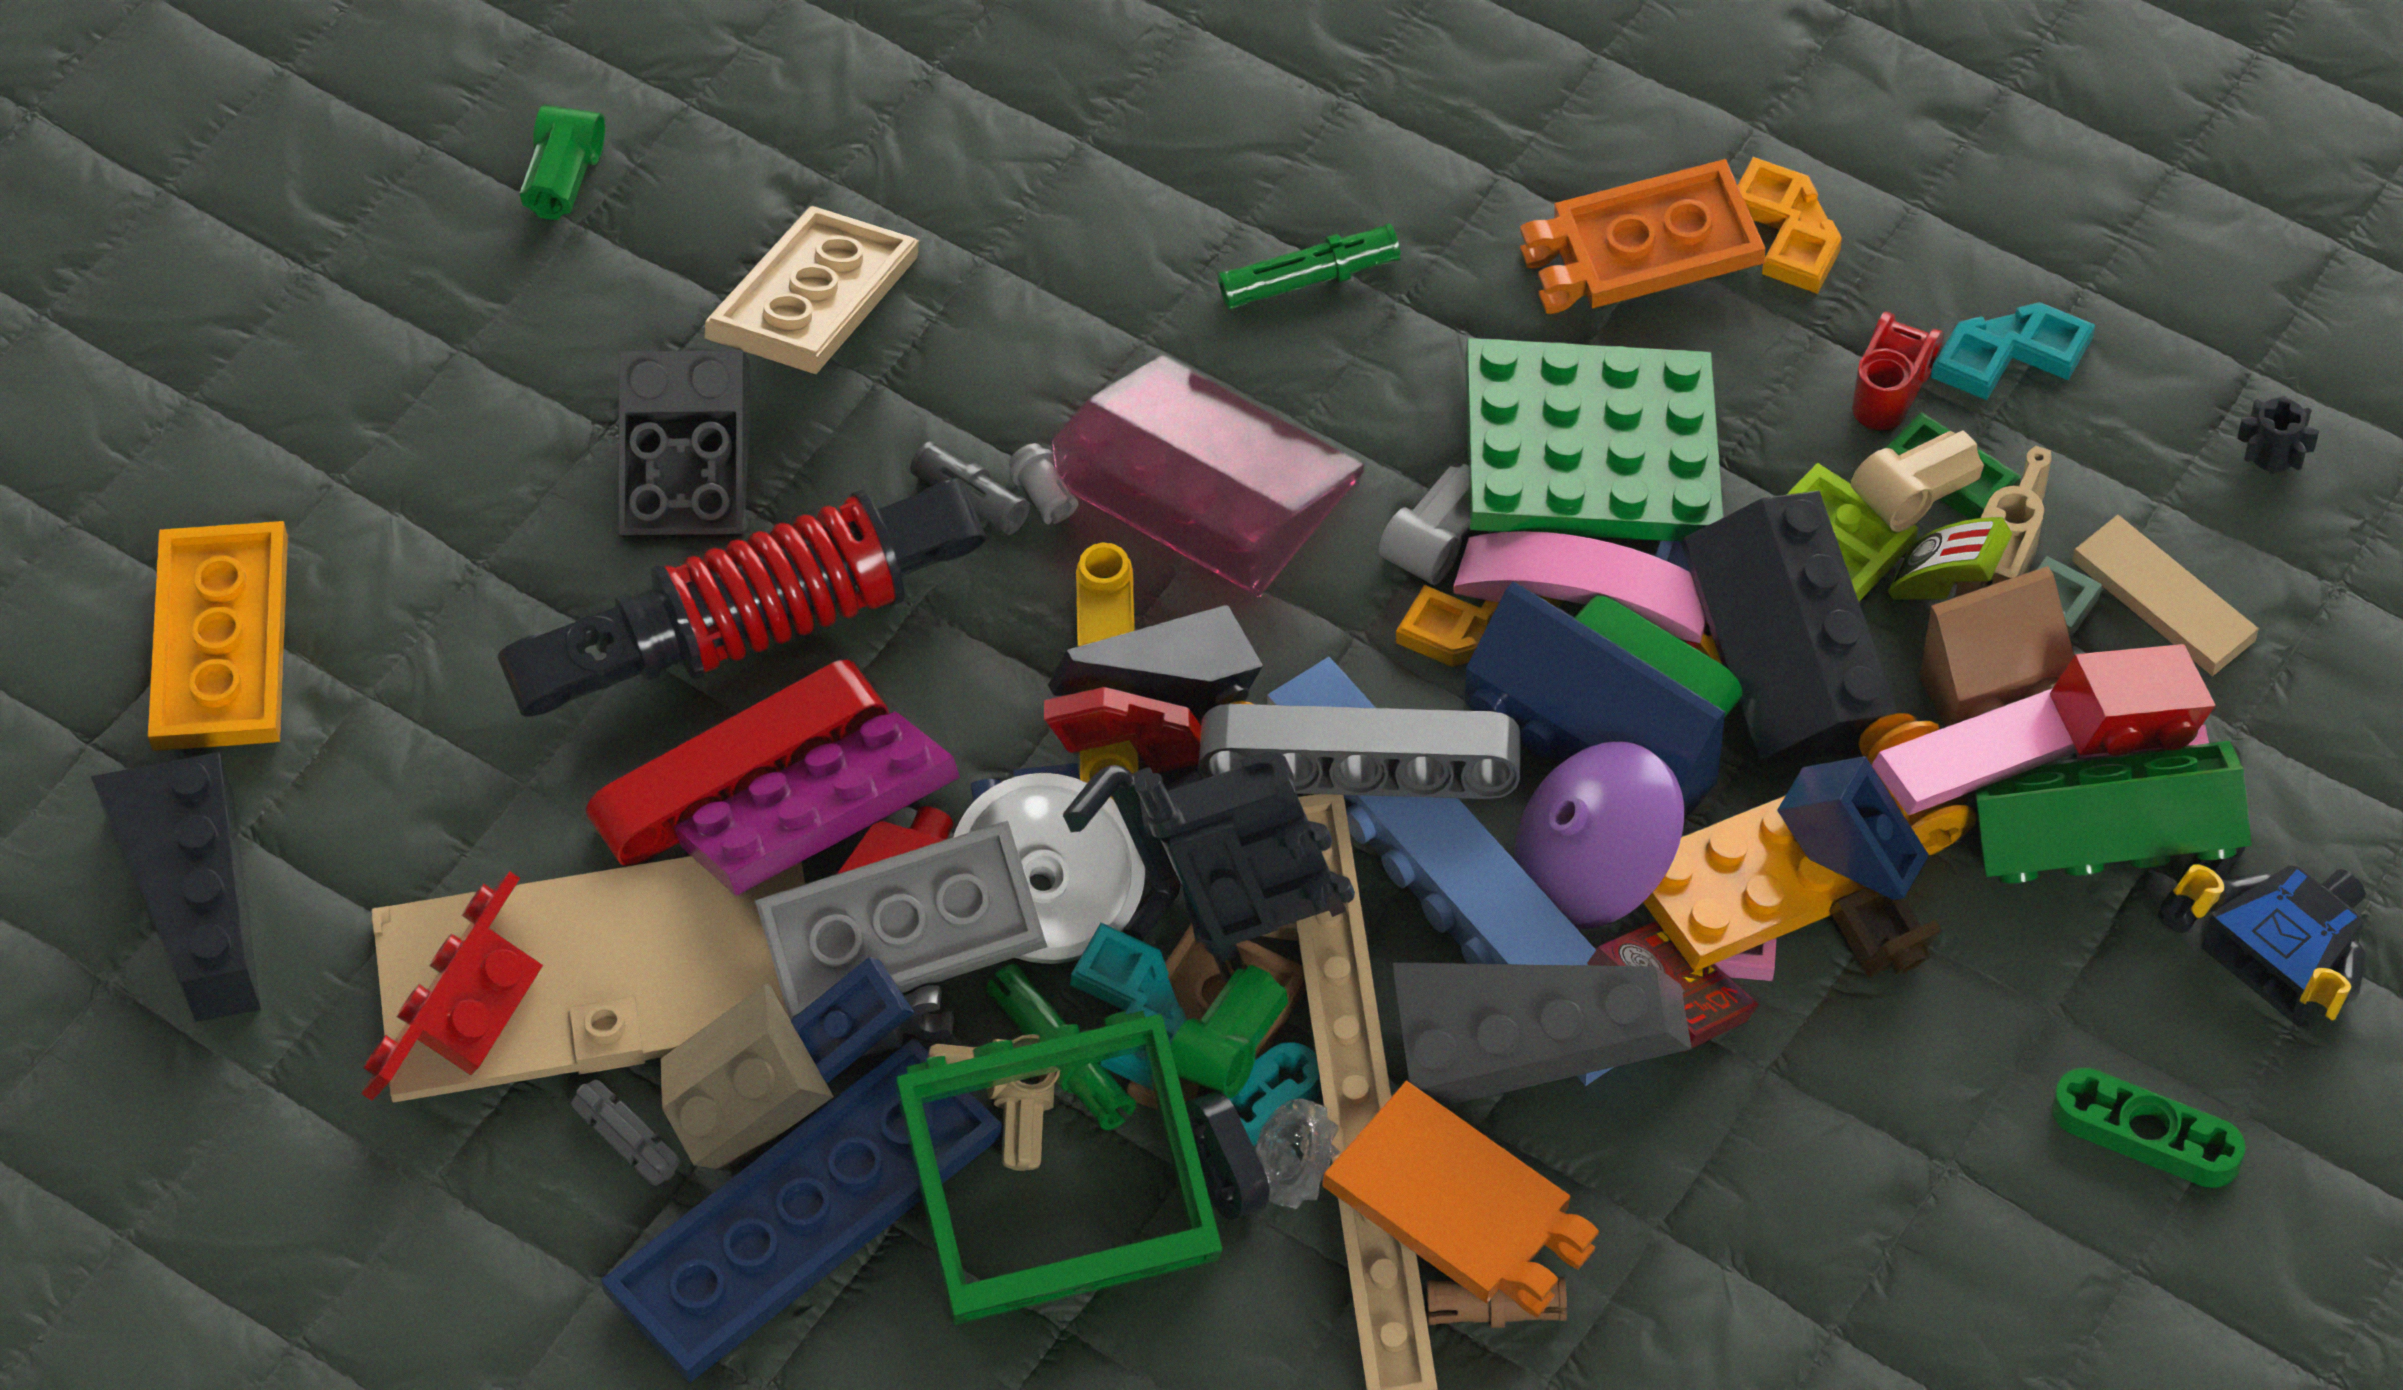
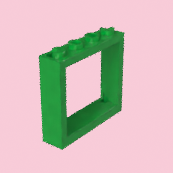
M1144 1010L1130 1014L1122 1011L1104 1019L1106 1027L1080 1033L1076 1024L1059 1026L1038 1035L1039 1043L1014 1048L1011 1040L996 1041L975 1048L973 1050L974 1058L947 1064L945 1056L926 1058L924 1063L907 1066L908 1074L896 1076V1092L953 1325L1219 1260L1222 1246L1162 1013L1145 1017ZM1144 1051L1189 1230L966 1284L922 1104Z

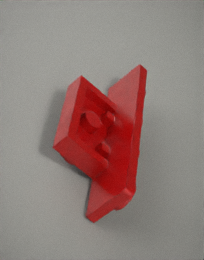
M509 871L494 889L483 883L461 915L471 922L462 937L458 938L451 933L429 964L431 968L438 972L428 989L418 984L399 1010L396 1017L406 1024L397 1038L393 1040L385 1035L366 1061L363 1069L371 1073L372 1076L361 1092L363 1096L371 1101L375 1099L390 1083L417 1040L469 1075H472L480 1067L543 967V964L489 929L520 880V877Z

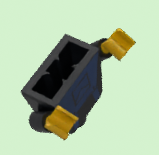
M2193 865L2173 891L2177 896L2186 895L2195 901L2191 911L2197 918L2204 917L2208 911H2214L2209 920L2202 949L2297 1027L2307 1019L2318 1003L2328 1009L2325 1016L2330 1020H2335L2341 1007L2355 1000L2360 994L2366 952L2359 943L2364 921L2353 909L2364 900L2366 892L2359 879L2349 871L2338 869L2320 884L2299 866L2288 865L2274 875L2264 872L2222 879L2206 866Z

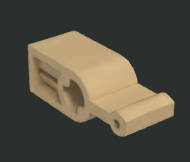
M2034 446L2030 449L2026 456L2020 485L2003 487L1997 490L1990 497L1981 518L2003 517L2013 533L1991 578L1993 585L2028 573L2035 558L2044 514L2042 500L2045 496L2050 470L2051 450L2039 446ZM1988 581L1957 582L1955 597L1985 588Z

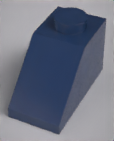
M1866 756L1803 767L1777 809L1809 860L1892 900L1905 898L1929 856Z

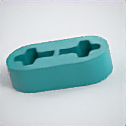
M1289 1042L1281 1043L1271 1048L1254 1061L1252 1072L1243 1089L1235 1097L1228 1098L1235 1109L1241 1113L1252 1107V1121L1246 1123L1242 1118L1240 1120L1253 1146L1261 1143L1311 1105L1318 1097L1321 1082L1317 1056L1307 1046ZM1285 1069L1288 1073L1294 1074L1302 1070L1303 1082L1297 1084L1294 1080L1287 1079L1279 1084V1071Z

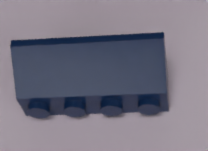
M1513 581L1508 586L1466 667L1465 704L1472 711L1498 712L1513 718L1519 726L1520 739L1531 752L1540 757H1550L1560 764L1581 750L1601 743L1628 742L1646 748L1661 758L1676 776L1683 796L1685 821L1717 784L1725 711Z

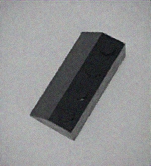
M1820 490L1761 498L1684 537L1681 545L1721 664L1732 672L1742 686L1743 695L1736 704V708L1755 765L1763 766L1861 751L1858 742L1866 728L1881 717L1898 712Z

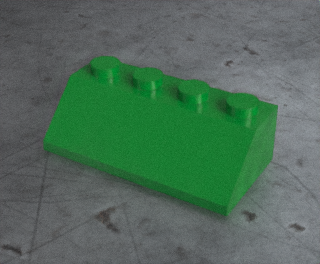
M2230 741L2188 745L2174 750L2163 748L2130 752L2117 756L2105 755L2055 761L1972 791L1986 877L1998 876L1999 881L2002 883L2031 881L2038 877V871L2064 868V872L2067 875H2090L2104 870V863L2130 860L2131 866L2137 868L2157 867L2169 863L2170 855L2196 853L2197 858L2202 860L2225 859L2236 855V848L2252 846L2244 769Z

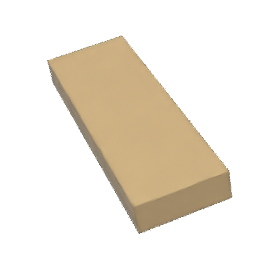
M2116 515L2075 548L2073 563L2095 581L2101 583L2106 590L2172 644H2185L2192 660L2211 676H2214L2256 641L2258 627L2121 516Z

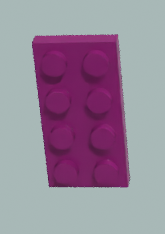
M894 711L888 715H880L869 719L859 730L833 744L815 747L807 753L804 759L779 772L764 774L756 778L748 788L721 802H712L700 807L692 817L675 825L674 828L681 847L737 896L959 779L960 775L954 757Z

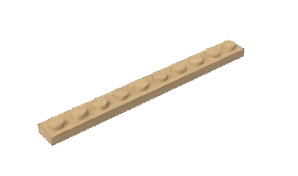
M1314 794L1298 797L1308 821L1324 824L1331 835V847L1322 851L1330 871L1348 877L1355 891L1354 899L1346 903V912L1332 917L1330 911L1296 921L1332 1162H1334L1392 1096L1344 795ZM1338 1198L1367 1390H1438L1417 1254Z

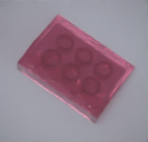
M1164 355L1157 357L1089 398L1053 439L1055 469L1071 493L1258 597L1261 596L1364 472L1363 463Z

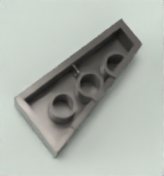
M1392 963L1409 1082L1442 1106L1691 1049L1681 984L1656 966Z

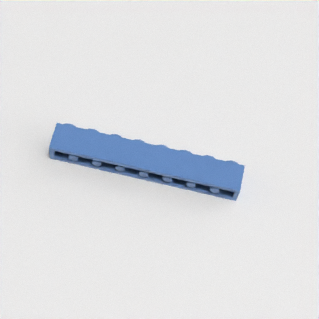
M1330 657L1325 658L1267 694V705L1376 708ZM1344 795L1351 835L1359 843L1364 844L1368 842L1381 856L1383 867L1390 879L1398 887L1404 888L1407 886L1421 901L1423 912L1431 925L1441 933L1448 931L1461 946L1462 954L1467 964L1588 965L1587 962L1596 949L1458 798ZM1612 1068L1578 1075L1577 1077L1587 1086Z

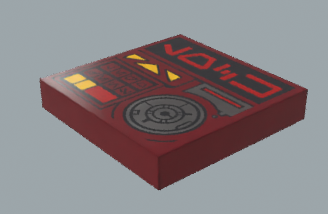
M1657 921L1599 946L1587 962L1588 965L1656 966L1680 983L1691 1049L1747 1022L1759 1006L1752 997L1715 964L1694 972Z

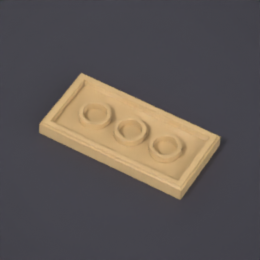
M810 206L705 321L704 339L817 374L917 259L919 240Z

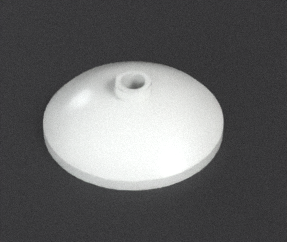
M1035 773L1005 780L991 787L971 804L961 818L953 837H957L1007 820L1009 822L1047 943L1046 948L1015 958L1045 964L1079 960L1100 922L1122 932L1134 915L1141 899L1145 879V866L1119 809L1111 798L1107 800L1081 832H1070L1063 817V812L1087 784L1079 779L1052 773ZM1033 875H1043L1050 880L1052 888L1046 891L1037 890L1031 885L1029 878Z

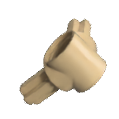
M1034 1034L1022 1035L1012 1041L1014 1048L1040 1042L1039 1036ZM995 1039V1040H993V1042L1002 1041V1040H1000V1039ZM935 1044L930 1047L927 1058L945 1056L947 1064L974 1058L973 1050L977 1047ZM1060 1071L1040 1075L1038 1084L1029 1085L1021 1081H1015L986 1088L988 1098L994 1099L995 1106L1004 1109L1001 1157L1004 1167L1017 1171L1039 1168L1042 1153L1043 1111L1053 1108L1054 1083L1059 1078Z

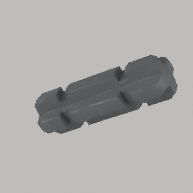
M593 1080L588 1084H582L576 1090L577 1095L571 1102L573 1111L588 1125L594 1121L596 1124L593 1126V1130L627 1163L632 1164L636 1161L635 1170L648 1183L657 1186L663 1181L668 1182L675 1175L674 1171L680 1164L679 1155L663 1140L657 1144L655 1141L658 1139V1135L622 1101H618L615 1104L616 1095L601 1081Z

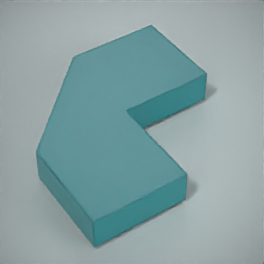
M2041 302L2017 307L2015 314L1986 321L1982 316L1960 321L1935 360L1931 378L1984 400H1988L2012 358L2069 380L2093 339L2096 325Z
M1100 922L1071 974L1070 985L1126 1011V1014L1144 1010L1145 1017L1162 1013L1170 1045L1180 1026L1187 1020L1183 1008L1179 1007L1170 984L1169 972L1161 951ZM1144 1051L1101 1061L1100 1066L1153 1090Z

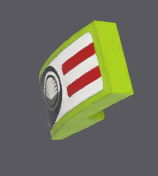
M2003 517L1965 520L1935 529L1912 544L1888 592L1893 600L1947 599L1954 582L1990 581L2013 533Z

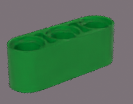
M1599 595L1592 597L1574 618L1725 711V717L1743 695L1742 686L1729 669L1615 600Z

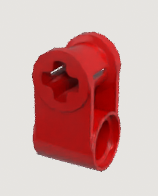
M1885 311L1881 315L1872 334L1869 346L1859 362L1852 410L1854 417L1860 424L1870 429L1881 431L1893 429L1904 421L1922 384L1928 380L1932 373L1933 364L1941 350L1944 338L1943 331L1934 328L1928 333L1897 322L1893 313Z

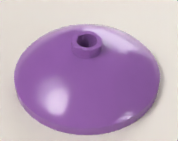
M1607 742L1581 750L1555 768L1532 795L1524 810L1517 831L1514 860L1577 929L1596 928L1622 918L1637 908L1656 889L1675 858L1684 824L1683 796L1676 776L1661 758L1646 748L1633 743Z

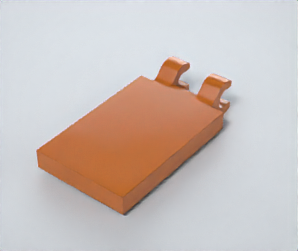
M1726 159L1554 203L1553 219L1534 220L1520 226V232L1525 242L1524 245L1520 246V251L1527 268L1545 266L1559 254L1565 265L1550 266L1538 272L1543 286V290L1538 291V295L1546 314L1562 312L1585 295H1587L1593 309L1765 264L1766 248Z
M1407 1080L1325 1171L1322 1186L1486 1304L1500 1290L1512 1298L1527 1313L1538 1318L1554 1299L1555 1294L1551 1290L1558 1283V1278L1543 1265L1530 1262L1545 1245L1554 1251L1565 1263L1579 1270L1595 1251V1246L1591 1243L1599 1234V1230L1587 1219L1576 1214L1565 1213L1571 1198L1568 1193Z

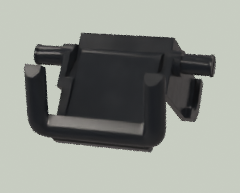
M1275 752L1256 754L1241 759L1242 767L1170 791H1166L1161 775L1152 773L1150 767L1136 771L1133 774L1120 765H1110L1099 770L1063 812V817L1071 833L1081 832L1111 796L1113 797L1154 885L1137 906L1131 920L1122 930L1123 933L1143 941L1177 898L1182 885L1186 908L1191 916L1196 942H1202L1206 952L1213 955L1222 980L1228 982L1233 976V971L1235 973L1237 969L1248 968L1239 952L1237 943L1277 931L1280 926L1330 911L1331 916L1334 917L1346 912V903L1354 899L1355 891L1350 879L1330 871L1322 851L1331 847V835L1324 824L1308 821L1295 791L1294 775L1286 757L1282 754Z

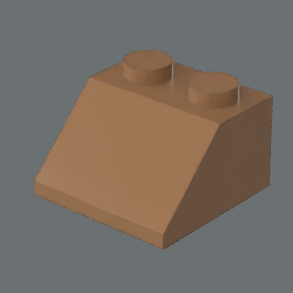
M2049 566L1931 606L1919 679L1947 727L2052 689L2074 657L2055 577Z

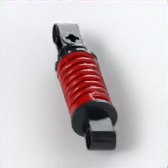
M948 480L935 484L917 495L879 509L875 508L865 491L859 490L851 493L850 497L839 507L841 513L837 508L827 505L821 508L817 514V519L806 514L800 515L792 525L782 522L776 524L770 534L762 531L753 533L748 539V543L736 539L730 541L725 551L718 548L709 549L703 556V560L693 555L687 557L684 564L676 568L669 565H658L651 568L652 590L647 591L646 594L641 593L636 595L635 598L631 597L628 593L615 598L616 607L584 617L574 623L544 634H535L522 638L499 652L497 655L498 661L520 714L524 717L542 715L563 706L568 701L608 688L640 674L646 681L659 677L662 668L667 669L673 664L681 663L690 677L696 680L703 677L704 673L717 669L720 661L727 659L728 655L735 661L743 659L746 655V648L742 638L746 637L752 650L762 652L769 646L766 629L769 630L775 642L783 644L791 639L790 620L795 631L800 635H807L813 631L814 621L811 612H813L821 626L828 627L833 625L837 615L834 604L839 614L849 619L855 617L858 610L865 606L869 609H876L889 603L895 605L903 602L905 599L903 575L938 562L950 561L965 556L979 548L987 539L962 481ZM857 585L859 590L854 591L853 587ZM596 645L600 653H606V658L596 661L591 653L585 652V648Z

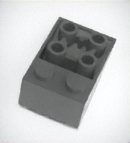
M743 350L619 351V536L744 534L751 423V362Z

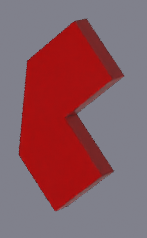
M1106 687L1044 700V720L1069 753L1130 741L1146 765L1150 767L1152 773H1161L1198 765L1201 725L1187 707Z

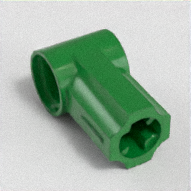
M545 104L540 107L533 132L534 154L520 190L522 206L535 212L539 218L559 220L560 216L571 213L587 166L596 165L603 151L606 126L602 113Z
M1250 964L1246 969H1237L1202 1019L1190 1018L1176 1032L1170 1047L1178 1077L1210 1091L1223 1093L1227 1098L1235 1097L1243 1089L1250 1077L1254 1066L1256 1047L1288 1004L1286 988L1278 984L1270 972Z

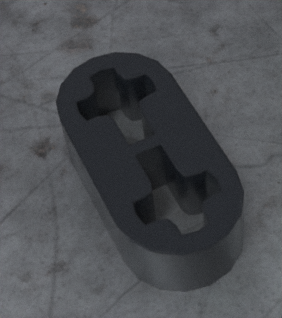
M1215 1091L1186 1101L1185 1105L1207 1191L1218 1212L1225 1218L1233 1220L1264 1209L1269 1202V1182L1258 1155L1230 1099L1223 1093Z

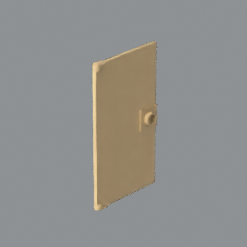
M692 856L516 885L489 929L543 964V967L484 1061L472 1075H469L417 1040L389 1083L392 1102L578 1071L580 1075L645 1064V1060L661 1058L667 1055L764 984L772 987L789 1017L755 900L805 885L802 862L737 896ZM476 892L372 909L371 922L373 924L384 1035L389 1036L393 1040L397 1038L406 1024L396 1017L402 1005L418 984L428 989L438 972L431 968L429 964L451 933L458 938L462 937L471 922L461 915Z

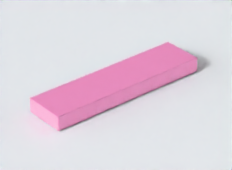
M2050 689L1879 752L1871 766L1906 813L1911 815L2078 751L2049 694L2052 690Z

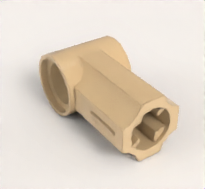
M1964 430L1958 433L1949 431L1901 455H1898L1893 449L1889 448L1878 450L1857 468L1851 479V487L1893 531L1900 532L1910 528L1923 518L1934 501L1979 480L1984 464L1979 457L1977 443Z

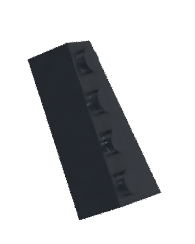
M220 752L91 776L106 820L118 843L195 1022L261 1010L234 795Z

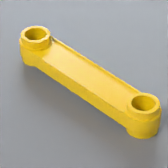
M1104 542L1094 544L1082 553L1076 570L1078 646L1135 631L1134 582L1131 561L1126 552L1115 544ZM1130 741L1080 751V780L1088 783L1099 770L1110 765H1120L1133 774L1139 771L1138 752Z

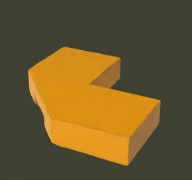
M1753 157L1738 184L1739 190L1753 221L1779 229L1765 257L1762 274L1818 294L1840 252L1842 237L1833 220L1827 218L1817 200L1818 193L1809 176Z
M1424 585L1396 630V644L1451 667L1469 663L1499 603L1486 600L1482 607L1479 608ZM1539 596L1557 608L1563 602V600Z

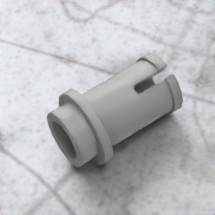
M1034 443L1022 447L1012 455L1009 461V466L1011 467L1010 479L1016 486L1024 487L1046 524H1050L1051 521L1056 524L1074 513L1078 507V500L1070 492L1055 469L1054 454L1049 449H1042L1039 444Z

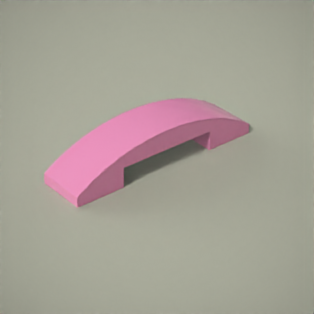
M1521 531L1490 533L1469 537L1454 583V594L1498 603L1505 590L1513 581L1536 595L1584 605L1592 597L1597 595L1606 596L1678 639L1701 643L1707 622L1691 572L1635 549L1574 535Z

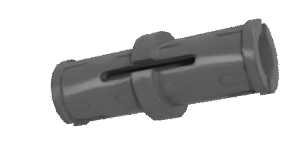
M933 441L922 445L912 459L910 466L911 474L918 479H923L932 486L959 478L986 495L982 498L965 487L976 514L999 527L1007 535L1015 533L1024 524L1029 514L1030 503L1023 497H1018L993 481L989 470L976 463L968 465L941 449Z

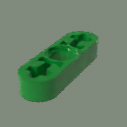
M2085 1067L2070 1070L2061 1077L2057 1084L2052 1105L2053 1116L2058 1125L2072 1135L2203 1187L2218 1188L2231 1183L2240 1171L2245 1154V1141L2241 1132L2233 1124L2093 1068ZM2083 1093L2095 1097L2094 1104H2091L2087 1111L2074 1107L2075 1101H2078ZM2115 1104L2122 1106L2117 1126L2109 1123ZM2139 1115H2151L2164 1123L2167 1134L2157 1140H2145L2138 1137L2132 1131L2129 1122ZM2180 1129L2188 1132L2181 1151L2174 1149ZM2210 1144H2215L2222 1148L2221 1155L2216 1158L2215 1162L2202 1158L2204 1151L2208 1149Z

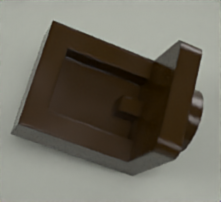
M1864 888L1837 901L1829 910L1869 978L1890 968L1898 976L1921 965L1931 956L1927 950L1928 946L1942 933V929L1936 920L1921 926L1905 898L1892 900L1870 888Z

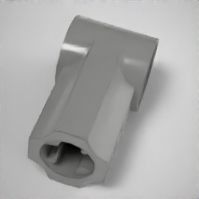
M1463 464L1457 468L1450 466L1413 511L1404 507L1392 517L1382 534L1378 548L1379 556L1434 586L1439 584L1448 575L1457 560L1462 540L1471 531L1468 465Z

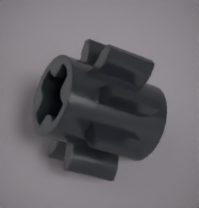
M2283 395L2270 399L2265 403L2258 399L2255 400L2251 416L2241 418L2237 435L2238 440L2248 443L2244 460L2246 462L2253 461L2260 468L2269 471V474L2287 470L2291 466L2298 471L2302 469L2306 452H2314L2319 435V430L2308 427L2312 410L2310 408L2303 409L2300 404Z

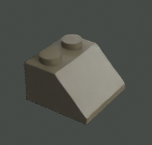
M766 984L661 1058L662 1109L691 1162L696 1166L730 1171L834 1097L772 987Z

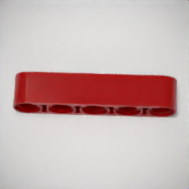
M850 660L836 661L607 784L597 791L588 802L586 816L621 865H638L680 843L674 826L692 817L700 807L712 802H721L748 788L756 778L764 774L779 772L804 759L807 753L815 747L833 744L859 730L866 721L873 717L889 715V709L854 662Z

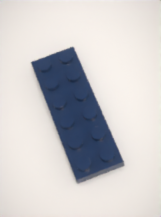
M915 1038L903 1045L601 1279L605 1295L689 1383L923 1200L896 1092V1076L908 1074L907 1066L926 1062L929 1051ZM970 1092L922 1104L942 1184L1003 1136L1001 1122Z

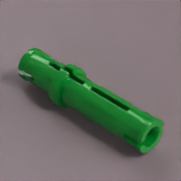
M1391 223L1369 231L1342 238L1339 234L1325 237L1322 244L1256 262L1242 268L1217 273L1218 284L1224 304L1228 310H1231L1249 302L1283 294L1321 281L1324 282L1335 278L1337 283L1349 280L1351 279V273L1401 260V251L1395 230Z
M1017 964L1005 966L995 973L1005 984V987L1001 988L995 980H989L986 986L987 995L996 1001L1024 1035L1034 1034L1038 1036L1046 1030L1068 1025L1024 975V971ZM1101 1061L1061 1070L1056 1083L1064 1092L1074 1093L1097 1119L1102 1129L1112 1130L1126 1121L1124 1116L1117 1110L1120 1106L1127 1114H1133L1136 1108L1135 1099L1125 1092L1106 1068L1100 1066Z

